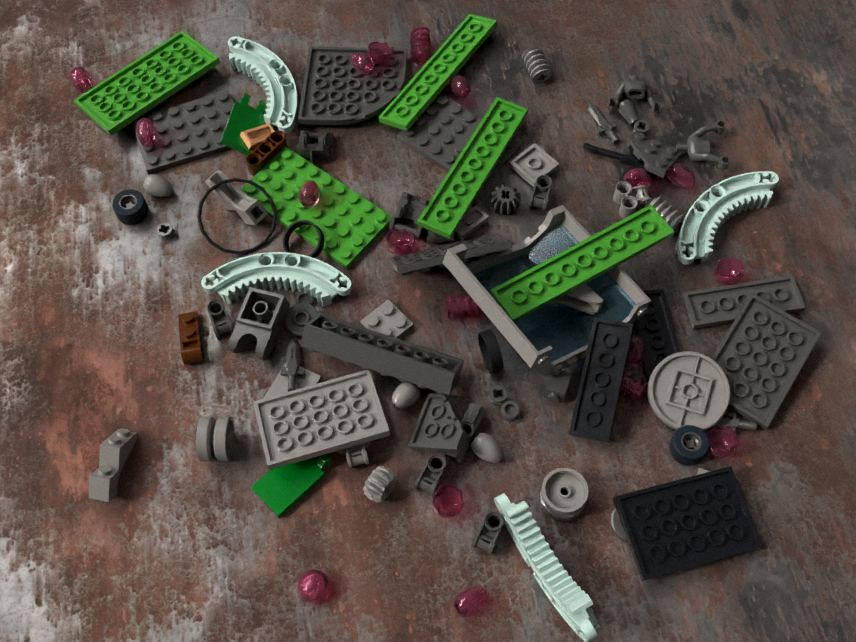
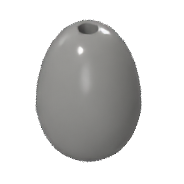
M150 174L144 180V189L153 196L169 197L173 193L171 183L160 175Z
M411 382L401 383L392 395L391 402L393 407L396 409L410 407L418 400L420 389L417 384Z
M479 433L471 443L473 452L487 462L498 463L503 457L500 445L489 434Z

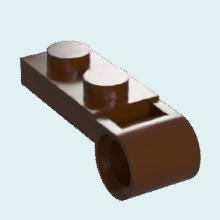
M198 312L179 314L180 346L184 365L204 361Z

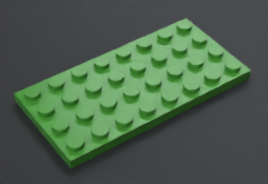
M180 31L76 98L74 102L76 106L111 136L197 78H200L221 62L219 57L184 31Z
M288 147L283 148L251 179V181L263 187L273 199L277 213V222L286 228L299 220H308L317 225L322 230L325 239L322 253L345 269H348L390 225L392 217L390 214ZM249 183L244 185L240 190L247 196L257 199L267 211V215L273 218L271 203L265 194ZM302 225L293 231L300 238L315 248L317 247L319 235L314 226Z

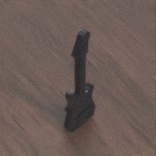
M588 143L583 145V149L593 154L620 160V164L637 167L644 170V176H651V172L644 168L645 163L643 160H638L634 154L629 156Z

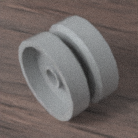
M201 416L196 432V452L199 461H212L214 457L218 461H231L235 443V429L232 417H219L216 421L213 416Z
M557 468L549 472L544 478L539 496L540 505L545 514L558 521H570L578 517L587 501L589 493L587 482L580 473L573 469Z

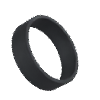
M299 220L292 223L283 235L285 252L291 253L289 238L292 232L299 226L312 225L318 232L319 241L316 249L308 256L316 258L324 247L325 239L322 230L308 220Z
M491 329L478 332V343L487 370L490 374L502 371L504 369L502 353L494 332Z

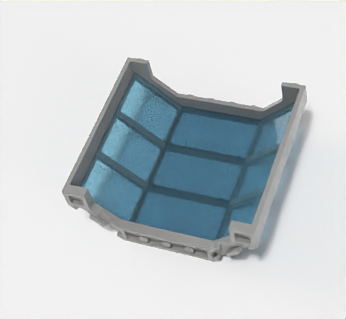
M563 205L549 210L543 224L538 227L540 231L532 238L528 236L524 241L512 245V248L507 249L506 253H492L488 257L466 263L463 262V259L468 249L464 244H460L448 249L442 262L527 365L545 377L552 374L557 375L568 366L571 368L582 359L585 361L594 317L633 323L638 317L643 316L648 311L647 307L651 302V299L618 265L586 283L589 288L604 300L599 313L591 315L564 304L551 303L516 322L510 319L491 295V290L591 237Z

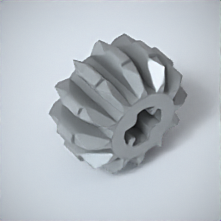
M384 466L377 467L368 476L367 481H365V486L363 487L364 494L372 501L377 503L383 502L395 487L394 484L397 482L396 474Z

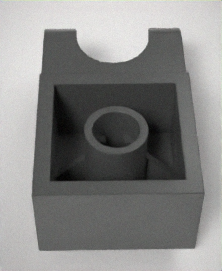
M253 287L249 288L228 343L231 352L241 353L246 344L256 341V354L258 358L264 361L268 360L290 307L285 295Z

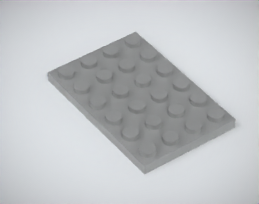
M364 370L253 401L269 470L390 436L370 370Z

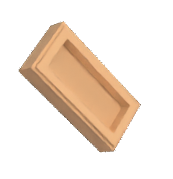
M268 123L242 131L240 136L248 149H251L263 142L274 132V129Z

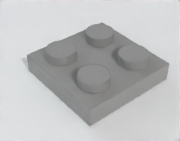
M534 143L511 160L509 166L534 187L539 176H549L559 168V163Z
M389 299L360 321V326L397 339H400L414 328L413 323Z

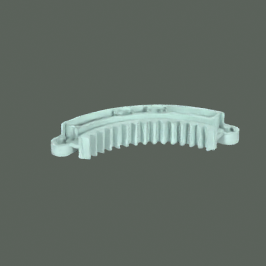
M231 37L228 40V46L232 52L229 53L232 70L234 71L237 68L238 72L243 71L244 75L252 76V79L256 80L257 84H260V87L263 88L267 97V109H265L266 114H264L265 123H270L272 128L277 126L278 130L284 134L290 133L294 126L297 128L299 101L296 85L289 69L275 53L259 43L241 37Z
M772 171L744 173L725 179L705 191L693 203L681 226L676 244L678 260L686 265L693 263L694 259H701V263L709 261L713 252L712 242L718 228L721 227V224H724L726 219L729 220L730 216L734 217L736 212L740 214L741 210L747 211V208L753 210L754 206L759 209L761 205L766 208L773 195V191H770V189L775 188L779 181L778 175Z
M286 252L260 253L236 259L213 270L204 276L201 281L206 293L212 294L217 292L223 298V301L229 305H232V299L239 301L238 296L245 298V293L248 292L250 287L262 288L265 291L269 287L272 291L275 286H277L278 290L284 286L285 291L291 287L292 292L298 289V292H310L311 296L316 298L318 303L322 301L323 307L331 305V299L337 294L346 296L352 291L350 279L333 266L306 255ZM340 283H341L343 286L347 285V288H344V287H341V288H340Z
M505 493L495 497L494 502L503 517V521L528 567L531 566L533 569V575L548 599L566 623L584 642H591L596 639L597 633L595 630L600 628V625L593 613V609L590 607L593 605L592 600L584 590H581L580 586H577L575 581L573 582L572 577L568 575L563 565L559 563L558 558L554 556L553 550L550 549L544 535L541 534L540 528L537 527L536 520L533 519V514L528 509L529 506L525 501L518 504L511 503Z

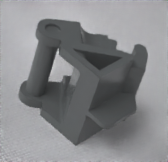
M301 130L299 143L297 144L298 155L304 159H310L312 164H314L315 160L330 161L334 133H311ZM309 139L318 140V143H311Z
M403 192L396 214L391 217L389 229L401 231L420 240L425 228L418 226V229H414L397 222L400 218L404 217L415 221L414 223L417 224V220L428 205L429 200Z

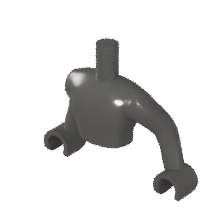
M633 75L631 80L623 81L618 87L614 98L608 99L607 109L610 106L617 109L623 92H626L627 97L631 99H642L646 95L647 102L652 108L651 113L659 111V114H661L663 108L661 102H655L650 85L638 80L637 75Z
M718 120L716 124L701 127L688 137L687 144H676L677 151H688L692 161H713L718 163L719 169L726 170L729 166V163H727L728 157H718L710 154L709 140L700 138L705 133L714 131L716 134H722L725 130L723 127L724 122Z

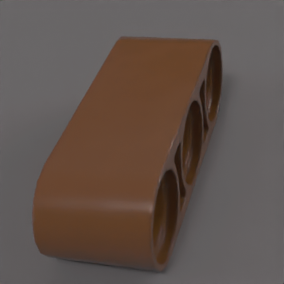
M282 131L271 133L248 154L246 163L251 175L255 176L283 148L288 147L285 134Z

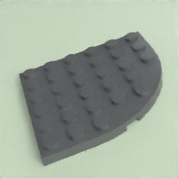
M309 46L298 123L309 125H346L370 119L383 112L404 87L407 49Z

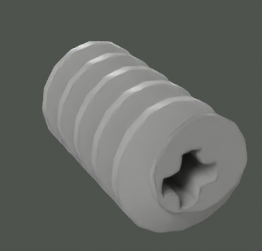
M529 47L523 52L522 58L533 83L544 82L552 76L550 67L541 49Z
M662 196L649 201L645 207L652 205L675 233L681 227L684 215L681 214L677 217L678 210L671 212L673 205L666 207L667 200L661 203Z

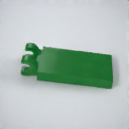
M244 93L240 102L235 101L220 143L248 156L256 147L248 149L240 134L242 131L265 124L262 113L266 103L260 100L255 109L247 105L251 96Z
M324 454L317 461L314 458L272 469L255 483L251 489L280 518L325 477L323 470L332 463L331 458Z

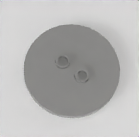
M691 351L672 354L655 367L649 378L647 391L650 406L655 415L664 424L675 430L686 425H693L705 430L717 423L728 408L730 401L728 378L719 364L704 354Z

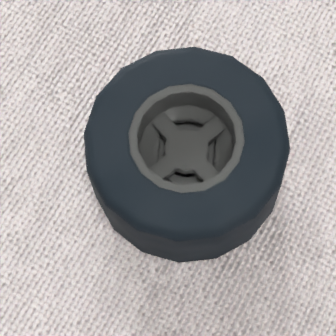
M133 189L124 190L117 194L113 200V210L118 220L124 224H137L145 219L148 214L147 203L139 191Z
M693 425L680 427L675 431L669 443L672 457L677 462L689 466L700 463L710 447L707 434L701 428Z

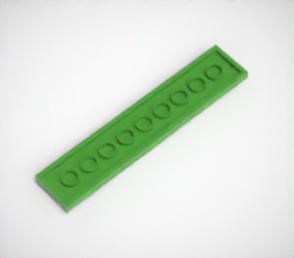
M469 14L378 117L379 122L408 131L498 26L497 20Z
M496 97L417 220L418 226L451 239L528 113L527 108Z
M649 205L493 288L491 295L510 319L516 322L673 236L674 231L656 209Z

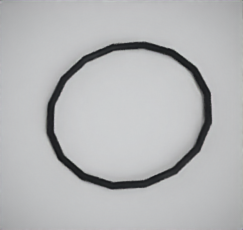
M232 178L220 181L207 190L199 203L197 218L201 233L212 246L226 253L240 255L253 252L267 243L275 230L277 213L273 199L263 187L251 180ZM234 181L249 183L260 189L270 201L273 211L272 228L265 240L254 248L242 251L224 249L214 243L204 231L201 220L203 203L209 193L221 184Z

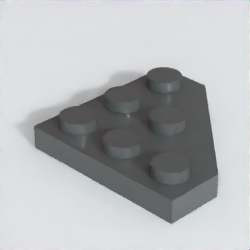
M633 132L626 142L628 147H633V153L638 160H643L645 163L644 168L662 178L681 155V152L677 151L676 148L665 146L660 141L645 137L640 132Z
M427 394L408 444L410 449L461 453L467 434L449 399L445 395Z

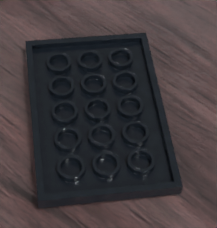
M731 466L618 495L613 498L642 582L764 547Z

